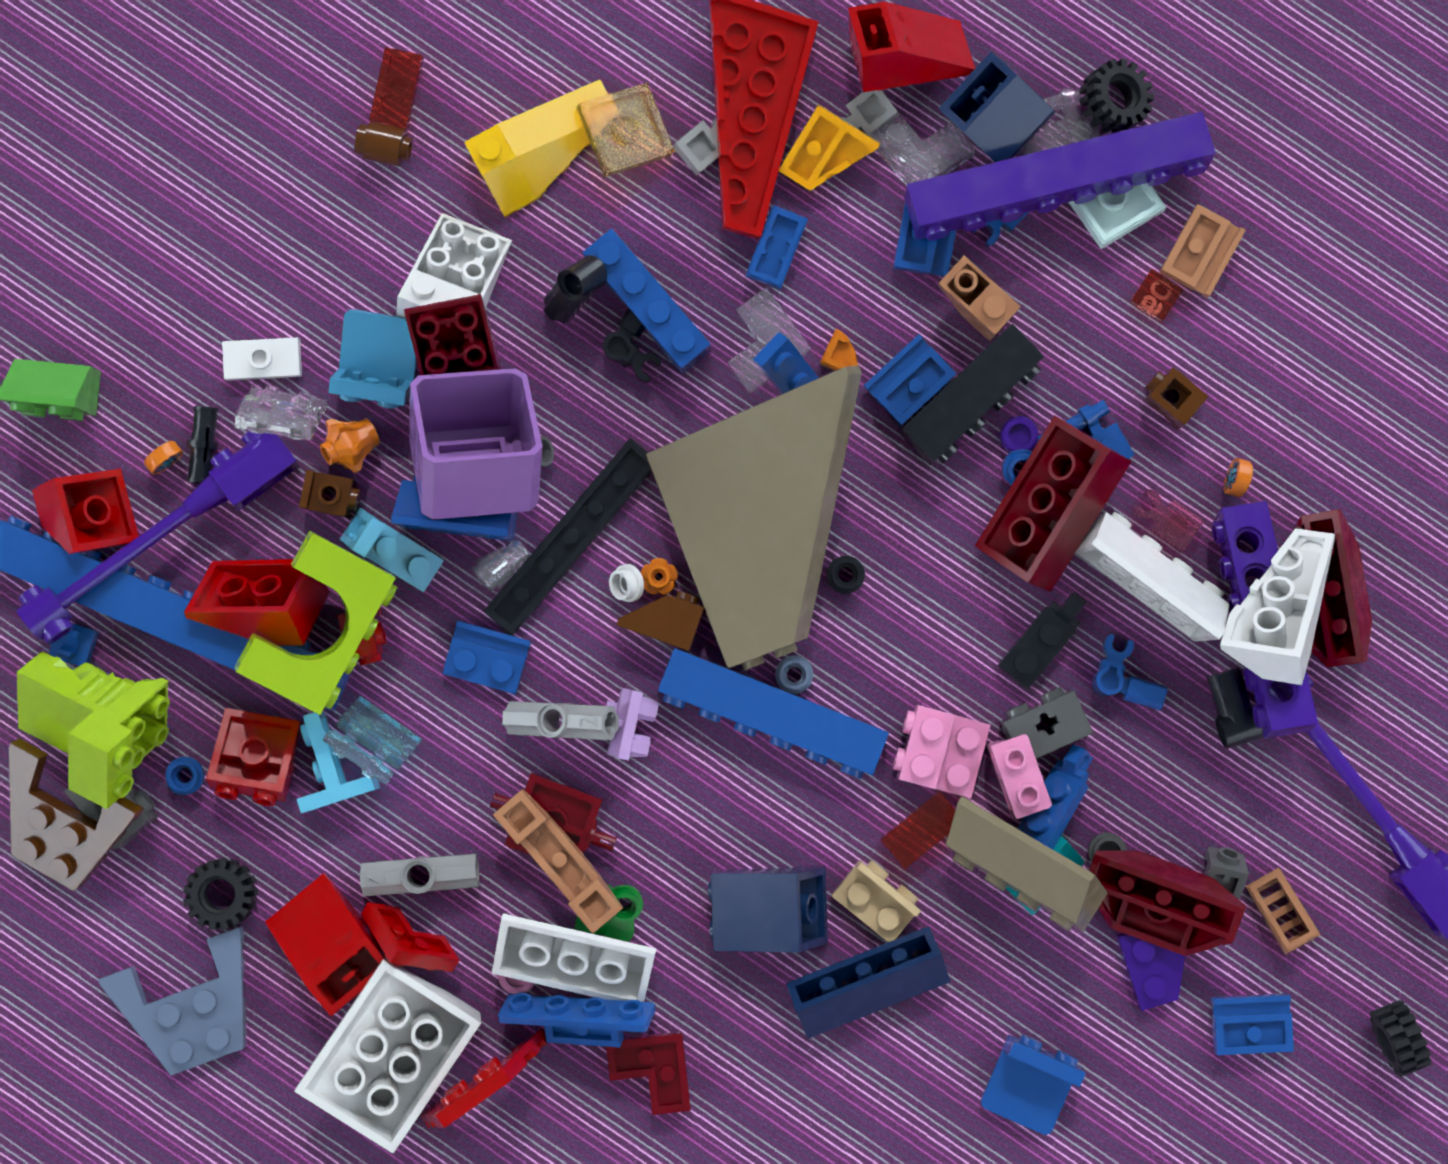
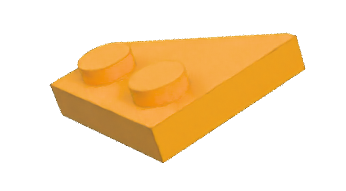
M819 104L779 168V172L811 191L832 176L877 150L881 143Z

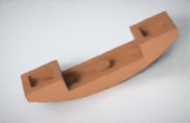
M522 789L493 814L517 844H522L570 901L568 905L592 934L623 908L584 854L525 790Z

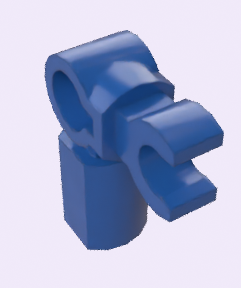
M1109 634L1103 642V652L1106 658L1100 661L1098 671L1092 679L1094 691L1102 697L1120 694L1125 701L1160 711L1164 705L1168 687L1129 675L1128 679L1124 678L1126 666L1123 665V661L1133 652L1134 642L1132 640L1126 641L1123 652H1117L1112 646L1114 635Z

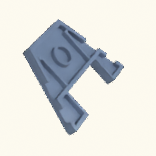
M242 926L206 939L219 974L218 978L148 1003L135 966L98 979L102 989L171 1076L239 1051L247 1046L246 999L244 997L243 974H245L242 942L244 940V930Z

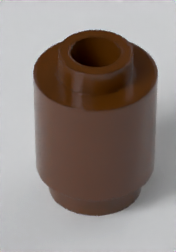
M370 122L368 125L361 123L357 129L354 151L356 154L363 155L365 160L400 167L403 160L409 161L413 138L408 137L407 129L375 122Z

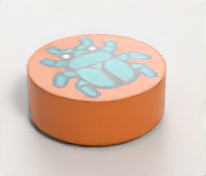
M168 441L154 449L145 458L144 465L152 475L159 474L176 463L182 457L183 451L175 441Z
M1235 458L1231 462L1224 480L1223 488L1225 494L1240 498L1246 493L1253 476V465L1250 461Z

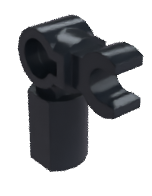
M628 308L617 324L620 327L619 331L612 332L605 337L603 350L605 356L610 361L617 362L624 368L631 366L634 368L635 375L640 381L649 383L651 378L642 372V365L645 362H652L660 367L662 362L655 354H642L639 352L640 346L632 342L634 337L639 339L645 328Z

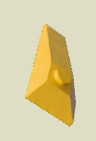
M597 80L498 123L464 143L502 214L506 218L537 201L560 173H564L575 157L586 146H589L618 115V111L601 80Z

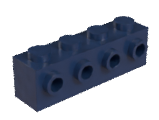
M928 926L787 982L786 986L807 1039L951 981L942 954Z

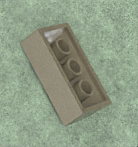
M963 796L960 798L946 842V846L955 854L952 860L970 872L973 871L974 867L985 872L984 880L1003 892L1007 886L1018 892L1019 895L1016 899L1030 909L1037 911L1039 906L1051 912L1052 914L1049 919L1063 929L1070 931L1072 926L1084 932L1108 893L1095 874Z

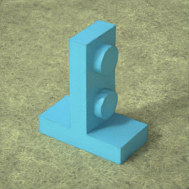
M359 507L340 537V540L351 550L364 558L367 557L422 592L426 590L444 561L361 507Z
M322 711L321 715L313 712L303 716L305 724L301 725V733L306 746L313 747L316 761L312 762L313 771L318 783L324 782L326 790L298 798L297 802L301 814L380 788L376 774L347 782L325 712Z

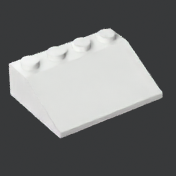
M1107 512L1100 514L1075 553L1194 642L1219 640L1225 631L1230 605L1221 598L1224 592L1209 581L1205 580L1202 584L1191 576L1193 569L1178 558H1174L1171 561L1160 553L1163 547L1147 535H1143L1140 538L1130 530L1132 524L1116 512H1113L1112 515Z
M383 959L294 1092L386 1150L394 1153L480 1026V1012L448 991Z

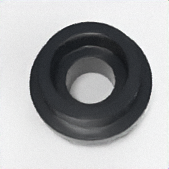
M840 556L834 559L827 570L829 585L835 591L843 594H849L858 590L865 579L863 565L852 556ZM849 568L852 571L853 577L851 581L843 582L838 576L840 569Z

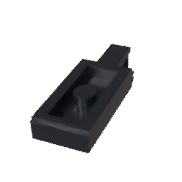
M1075 592L1071 593L1061 606L1053 601L1049 607H1045L997 666L1028 690L1076 632L1075 629L1079 626L1080 622L1074 617L1086 604V601Z

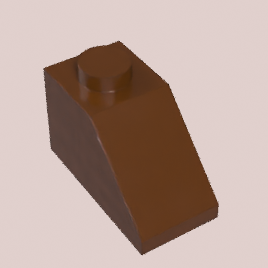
M678 591L676 597L666 595L620 617L617 626L690 651L705 608L697 605L699 597Z

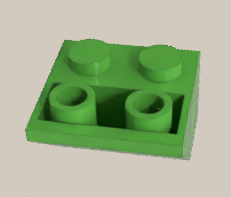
M14 359L0 387V401L10 404L11 411L22 412V415L45 418L46 411H48V414L60 416V419L83 421L84 415L96 416L101 371L92 366Z

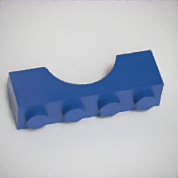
M612 228L582 252L584 257L586 255H593L602 261L607 270L605 285L630 309L651 335L657 346L682 375L711 351L710 342Z

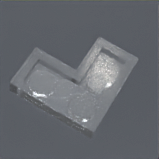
M899 115L869 135L881 143L877 152L906 186L909 183L950 173L972 158L976 150L953 122L922 141L904 118Z
M767 287L736 309V313L757 341L728 361L727 364L750 395L769 381L753 359L778 332L782 333L792 342L802 357L811 351V348Z

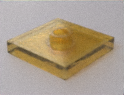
M648 83L581 102L576 107L604 177L670 157L675 153Z

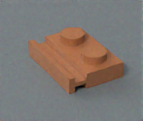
M1197 204L1159 273L1208 298L1246 230L1231 224V221Z

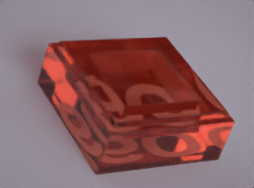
M1151 269L1129 302L1161 323L1183 289Z

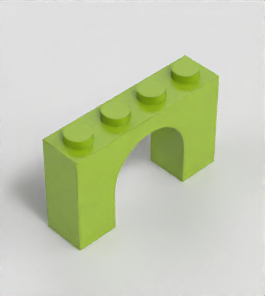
M309 530L291 565L300 572L334 589L343 601L346 615L345 625L340 637L331 647L320 653L299 655L289 652L253 633L234 668L240 675L321 715L325 707L331 709L341 691V688L337 687L343 673L349 675L354 669L360 656L355 651L362 639L368 641L378 624V620L374 617L381 605L386 607L390 603L397 586L393 585L396 577Z

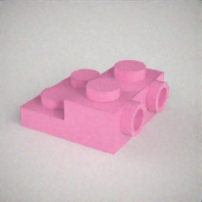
M916 705L914 712L907 711L902 733H906L908 736L904 749L898 747L892 769L898 771L896 778L972 798L991 725Z

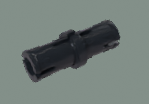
M193 406L192 438L187 440V448H190V459L186 482L201 484L209 475L208 472L212 470L210 460L213 458L214 451H218V443L215 442V432L219 409Z

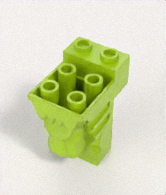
M43 651L17 671L18 729L68 754L69 790L105 809H108L119 798H124L133 786L132 769L137 768L143 758L152 749L161 746L168 736L167 713L170 704L168 699V680L159 678L134 682L128 678L115 677L113 672L108 675L99 667H95L87 662L72 670L61 658L53 657Z

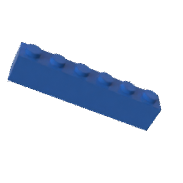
M676 648L672 652L658 688L659 692L665 694L662 701L684 709L687 702L700 708L699 716L717 723L720 722L721 717H725L736 722L733 729L755 737L757 730L771 735L770 744L788 751L791 750L792 745L799 746L807 750L806 758L826 765L828 758L842 763L840 771L862 779L864 772L873 776L889 735L887 731Z

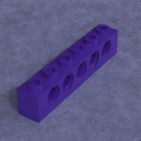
M1267 501L1221 508L1215 521L1212 522L1213 540L1215 544L1221 545L1223 557L1220 558L1221 575L1223 580L1229 581L1231 594H1228L1230 612L1237 604L1241 605L1250 593V588L1245 583V577L1253 576L1260 580L1271 566V559L1278 552ZM1245 540L1249 542L1254 552L1244 553L1240 551L1236 541ZM1245 668L1244 677L1247 689L1254 692L1256 705L1253 706L1254 722L1258 729L1262 728L1264 739L1308 732L1318 724L1307 672L1305 673L1302 685L1262 679L1248 668ZM1270 687H1281L1287 694V701H1276L1271 696Z

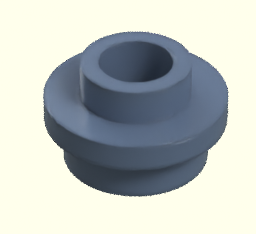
M789 656L778 664L775 678L782 690L797 694L805 691L811 685L813 669L810 663L803 657ZM792 667H796L801 671V678L797 682H791L787 678V671Z

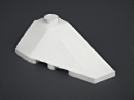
M1295 528L1271 559L1269 569L1260 580L1256 579L1250 586V593L1241 605L1237 604L1230 612L1220 644L1222 651L1262 679L1302 685L1312 650L1335 534Z

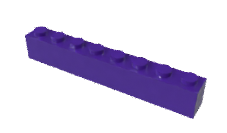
M1202 111L909 183L906 187L904 199L916 240L926 237L928 240H938L946 237L950 231L962 228L965 231H974L984 227L987 222L999 219L1002 222H1011L1022 217L1023 213L1038 210L1039 213H1047L1060 207V204L1072 201L1075 204H1084L1094 200L1097 195L1111 192L1112 195H1120L1132 190L1134 186L1148 183L1149 186H1157L1167 182L1170 177L1184 174L1185 177L1197 176L1207 170L1216 152Z

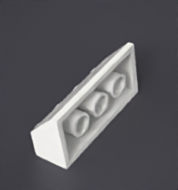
M503 914L492 974L607 1000H638L644 1002L656 948Z

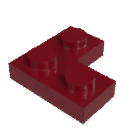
M682 1031L624 1038L621 1047H606L610 1081L648 1077L652 1115L691 1111Z

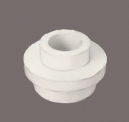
M624 564L619 566L610 575L609 587L616 599L633 602L642 596L644 580L634 565Z

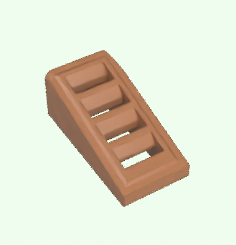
M1280 868L1273 870L1245 887L1284 955L1291 953L1321 935ZM1278 882L1281 889L1262 899L1259 892ZM1286 896L1289 903L1270 912L1267 906ZM1294 910L1297 917L1279 926L1276 919ZM1302 924L1305 929L1304 931L1290 939L1286 938L1285 932Z

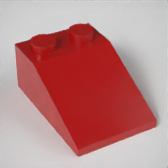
M293 559L212 561L186 607L184 614L187 619L250 639L254 633L278 646L304 645L330 592L327 585L293 568L291 565Z

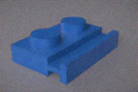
M905 202L893 269L925 275H937L944 278L949 272L956 230L950 231L946 237L938 240H928L927 237L916 240Z
M918 334L864 384L863 388L875 398V401L901 427L957 373Z
M457 621L442 674L517 694L532 641Z
M1283 993L1211 997L1214 1053L1216 1055L1294 1052L1292 1013L1290 1012L1291 995Z

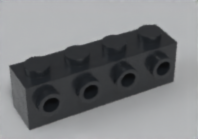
M1012 323L900 430V435L929 465L937 459L943 464L959 449L954 443L964 433L971 438L986 423L982 416L992 406L998 412L1014 397L1009 390L1018 381L1026 385L1042 370L1037 363L1045 356Z

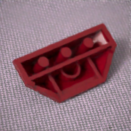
M1341 509L1300 516L1296 523V529L1335 534L1311 653L1320 659V662L1326 667L1367 662L1372 616L1359 544Z
M1139 850L1096 851L1089 869L1108 892L1098 910L1111 929L1183 956L1234 942L1246 905L1214 878Z

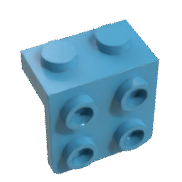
M356 309L348 310L343 320L339 369L330 378L328 393L338 394L340 399L349 402H359L367 399L377 401V405L385 408L404 406L410 399V383L415 379L417 365L406 318Z

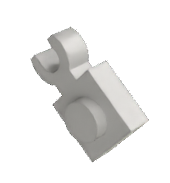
M880 90L862 92L846 105L851 115L847 118H840L859 130H864L871 137L900 114L884 92Z
M716 117L712 121V128H709L703 120L672 146L696 176L718 159Z

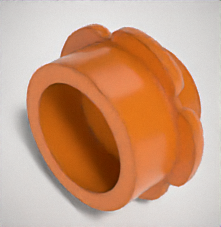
M663 558L652 559L651 563L645 564L640 572L644 580V589L652 595L657 593L666 595L670 593L675 587L674 581L678 578L675 566L669 565L667 560ZM657 573H661L663 576L659 581L655 578Z

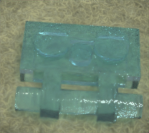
M359 696L348 708L336 725L346 733L345 736L331 728L323 739L326 744L334 749L333 753L342 760L345 757L363 769L361 772L369 779L375 777L384 785L389 783L395 772L383 764L388 762L399 770L422 741L420 737L362 696ZM359 742L375 754L370 756L355 744Z

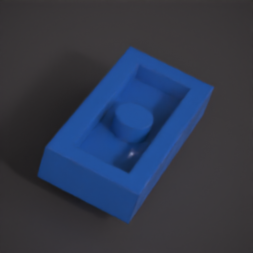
M780 332L753 359L781 395L819 378L792 342Z

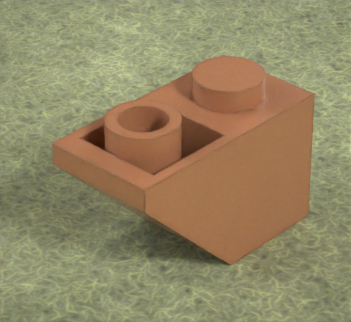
M965 255L938 283V286L960 315L989 341L993 339L1021 307Z

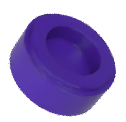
M1016 416L1003 424L1000 429L999 440L1002 447L1008 453L1017 449L1031 451L1038 442L1039 433L1037 426L1032 420L1027 417Z

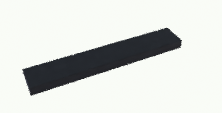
M629 438L483 612L511 636H514L652 473L646 456L648 452L633 439Z

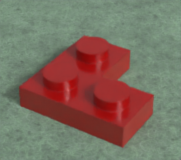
M367 902L361 915L368 925L370 933L375 937L383 950L385 958L390 963L399 967L405 965L420 967L428 971H454L460 960L445 936L414 931L399 907Z

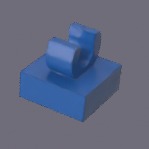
M72 623L74 628L64 637L52 643L49 655L57 656L64 662L78 666L86 662L90 663L100 631Z

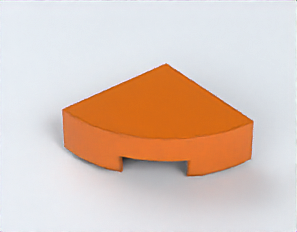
M835 329L820 361V365L833 371L848 366H858L857 355L852 343L838 329Z

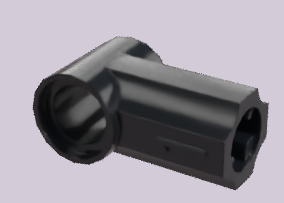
M586 255L558 273L556 284L543 299L545 304L543 312L551 321L556 320L563 324L569 322L592 293L606 283L607 270L602 261L593 255Z
M1235 668L1207 676L1206 678L1218 715L1215 717L1216 728L1224 748L1228 749L1263 739L1262 728L1258 729L1254 722L1253 706L1250 703L1241 669Z

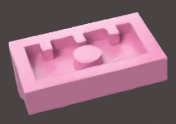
M1022 734L1005 741L997 740L986 744L1011 817L1019 819L1052 806L1027 735Z

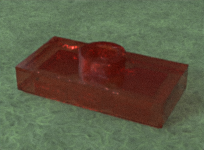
M385 47L370 113V122L404 128L408 131L424 60L421 54Z
M937 791L880 839L903 868L906 869L949 834L956 810L944 795Z

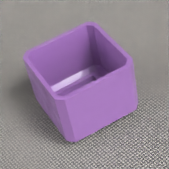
M515 368L418 375L410 383L409 442L421 513L431 519L531 511L538 504L543 446L527 374Z

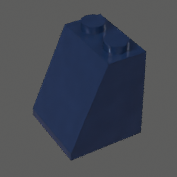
M826 867L736 869L711 873V880L708 885V897L712 902V919L709 925V934L713 940L714 951L799 953L828 943Z

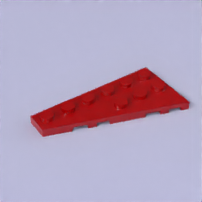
M709 0L722 229L759 239L764 228L819 21L753 0Z

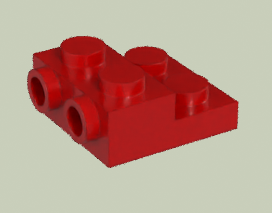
M225 708L206 777L210 789L215 790L214 794L227 800H236L238 794L253 796L252 801L262 806L272 807L275 806L276 801L286 802L295 767L293 760L301 732V721Z

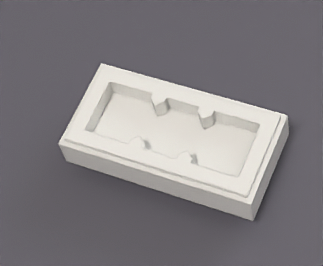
M298 337L222 341L223 370L226 381L302 377L301 342Z

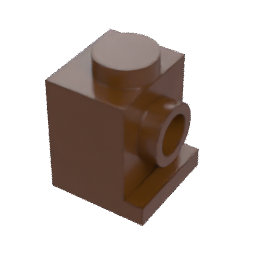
M1174 367L1168 370L1166 374L1159 370L1144 387L1150 392L1144 401L1170 421L1171 425L1176 429L1185 426L1209 397ZM1166 391H1171L1176 395V402L1174 404H1170L1164 399Z
M306 470L299 507L308 511L350 519L351 511H357L359 507L361 489L356 488L357 481L353 479ZM329 487H334L336 490V497L332 501H326L324 498L325 490Z

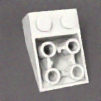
M442 213L397 297L396 316L406 318L404 313L406 308L478 294L482 295L486 309L512 240Z

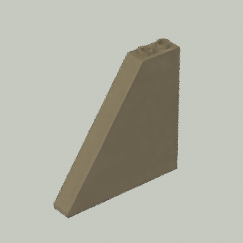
M859 366L841 368L646 454L727 668L741 664L743 671L765 663L762 655L774 651L776 658L798 650L796 642L808 638L862 375Z

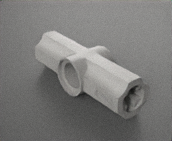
M509 701L507 708L503 711L502 725L505 726L509 735L613 740L615 733L619 730V716L616 714L614 706ZM560 714H561V716H562V725H561V727H560V725H559V716H560Z
M477 853L361 863L360 885L363 896L400 893L420 894L426 891L479 887L480 872ZM414 865H422L427 868L430 875L427 884L419 885L413 881L411 870Z

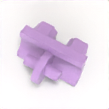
M621 688L618 703L607 701L606 706H614L616 714L619 716V730L615 733L614 739L609 742L607 755L628 761L629 756L647 757L651 743L650 737L635 734L638 719L654 722L659 704L654 700L644 697L642 692Z

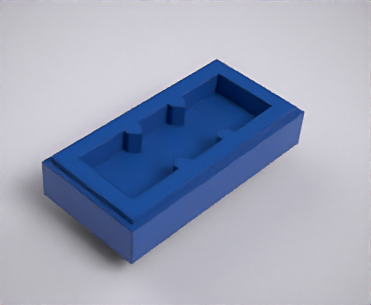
M773 205L745 277L781 290L808 218Z

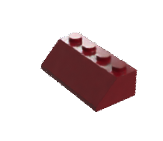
M1054 415L975 544V547L1026 582L1051 592L1132 461Z

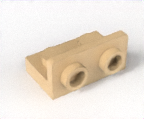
M859 860L831 896L887 942L893 941L900 935L914 916L917 917L921 913V910L915 905L919 898L902 884L896 890L885 881L889 874L873 860L868 865Z

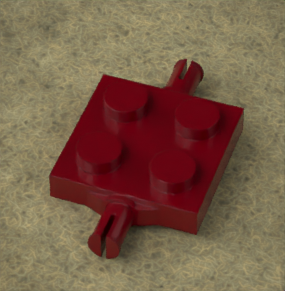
M535 773L530 774L525 791L550 815L582 853L586 851L590 844L612 853L614 845L601 841V839L615 844L617 837L596 830V817L603 801L602 798ZM495 792L492 799L506 804L511 798ZM494 800L491 801L490 808L499 810L504 805ZM509 834L507 835L504 846L529 854L521 843L517 844Z

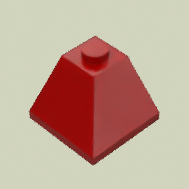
M121 468L53 478L32 489L41 527L69 554L127 545L139 537Z

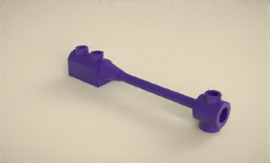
M260 426L251 429L241 438L245 444L243 448L232 454L229 448L224 449L210 460L214 468L208 472L209 475L182 502V506L58 595L50 587L43 591L38 585L29 588L18 598L23 604L16 610L18 615L38 640L44 639L48 645L58 641L74 628L70 622V619L73 617L67 609L69 605L190 518L198 517L228 500L237 511H240L298 469L299 464L272 428L265 432Z
M1308 676V681L1311 688L1314 684L1311 678ZM1270 687L1271 696L1276 701H1287V694L1281 687ZM1318 723L1311 731L1306 733L1382 829L1388 845L1400 864L1399 867L1388 875L1433 933L1448 939V855L1441 849L1434 853L1431 848L1425 847L1403 826L1394 821Z

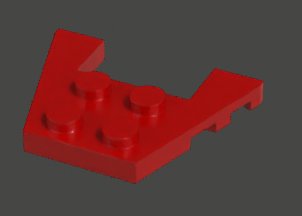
M542 1028L519 1043L501 1061L496 1056L488 1060L477 1069V1073L473 1076L474 1080L469 1084L462 1079L445 1092L444 1097L419 1115L427 1128H446L508 1084L528 1064L527 1061L535 1057L541 1051L540 1048L542 1046L544 1047L548 1044L544 1030Z

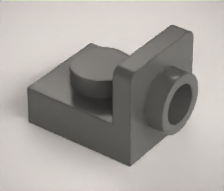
M1208 847L1205 853L1207 866L1204 875L1214 878L1236 898L1240 899L1249 875L1245 856L1228 847L1220 849Z

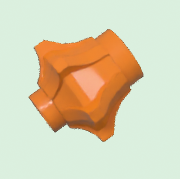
M332 418L325 422L327 436L325 442L320 444L323 458L329 465L338 463L344 469L349 468L354 474L360 472L366 456L373 448L380 444L375 427L367 418L351 422H342Z

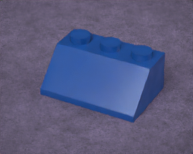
M413 475V481L402 480L391 523L406 529L514 542L518 512L431 519L421 513L416 477Z

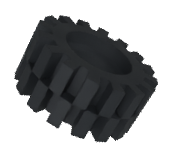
M1112 59L1101 65L1084 79L1083 83L1085 84L1080 87L1079 93L1085 96L1079 99L1080 106L1087 105L1088 109L1083 112L1085 118L1092 115L1094 119L1090 124L1093 127L1102 124L1101 132L1107 133L1112 130V133L1128 130L1147 117L1146 114L1151 112L1153 106L1149 103L1154 100V94L1147 93V91L1153 86L1151 81L1147 83L1143 81V78L1147 76L1144 70L1139 73L1136 72L1138 67L1136 63L1132 62L1127 66V59H1120L1117 62L1116 59ZM1109 84L1117 87L1123 94L1126 105L1125 109L1119 108L1110 99L1108 94Z
M220 858L198 866L195 869L196 871L187 878V881H189L188 885L184 886L183 893H186L187 898L183 900L184 907L189 906L190 912H188L190 918L195 917L198 920L196 923L201 927L207 925L209 926L208 929L211 930L218 928L222 930L228 929L246 919L251 914V909L255 908L257 901L254 900L255 896L258 895V888L254 887L256 879L254 875H249L248 871L250 869L247 866H240L238 864L239 861L234 859L226 860L227 858ZM223 879L233 886L235 898L228 908H216L208 901L207 889L212 881Z
M1402 1000L1370 1012V1022L1373 1025V1033L1377 1036V1043L1381 1046L1384 1057H1387L1388 1064L1391 1068L1393 1067L1396 1075L1403 1077L1430 1066L1431 1058L1429 1056L1431 1054L1430 1050L1426 1047L1428 1045L1427 1041L1421 1034L1420 1025L1416 1024L1415 1016L1413 1013H1410V1008Z

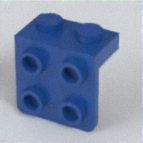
M1008 1034L981 1097V1105L988 1111L1038 1133L1048 1135L1055 1126L1072 1084L1080 1087L1086 1072L1077 1065L1079 1059L1066 1052L1057 1050L1056 1054H1052L1041 1049L1043 1043L1032 1037L1022 1034L1020 1039Z

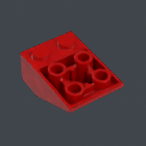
M889 2L848 8L849 41L863 93L970 75L975 69L959 20Z
M325 872L265 921L307 989L330 1016L359 994L382 960H387L377 940L370 933L365 920Z

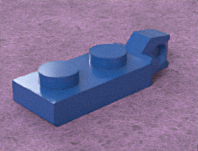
M1073 744L1063 758V762L1057 761L1044 781L1052 806L1024 816L1017 828L1052 850L1089 788L1086 784L1089 774L1086 771L1093 760V756L1086 749Z

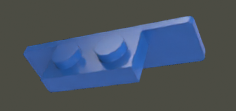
M517 993L507 996L498 1013L499 1023L544 1026L547 1043L621 1047L624 1040L623 1031L646 1032L656 1009L655 1003L640 1002L638 1000L624 1001L607 1000L599 997L575 998L563 995L542 996Z

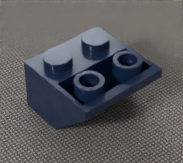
M992 51L938 108L994 162L1013 158L1055 113L1030 86Z

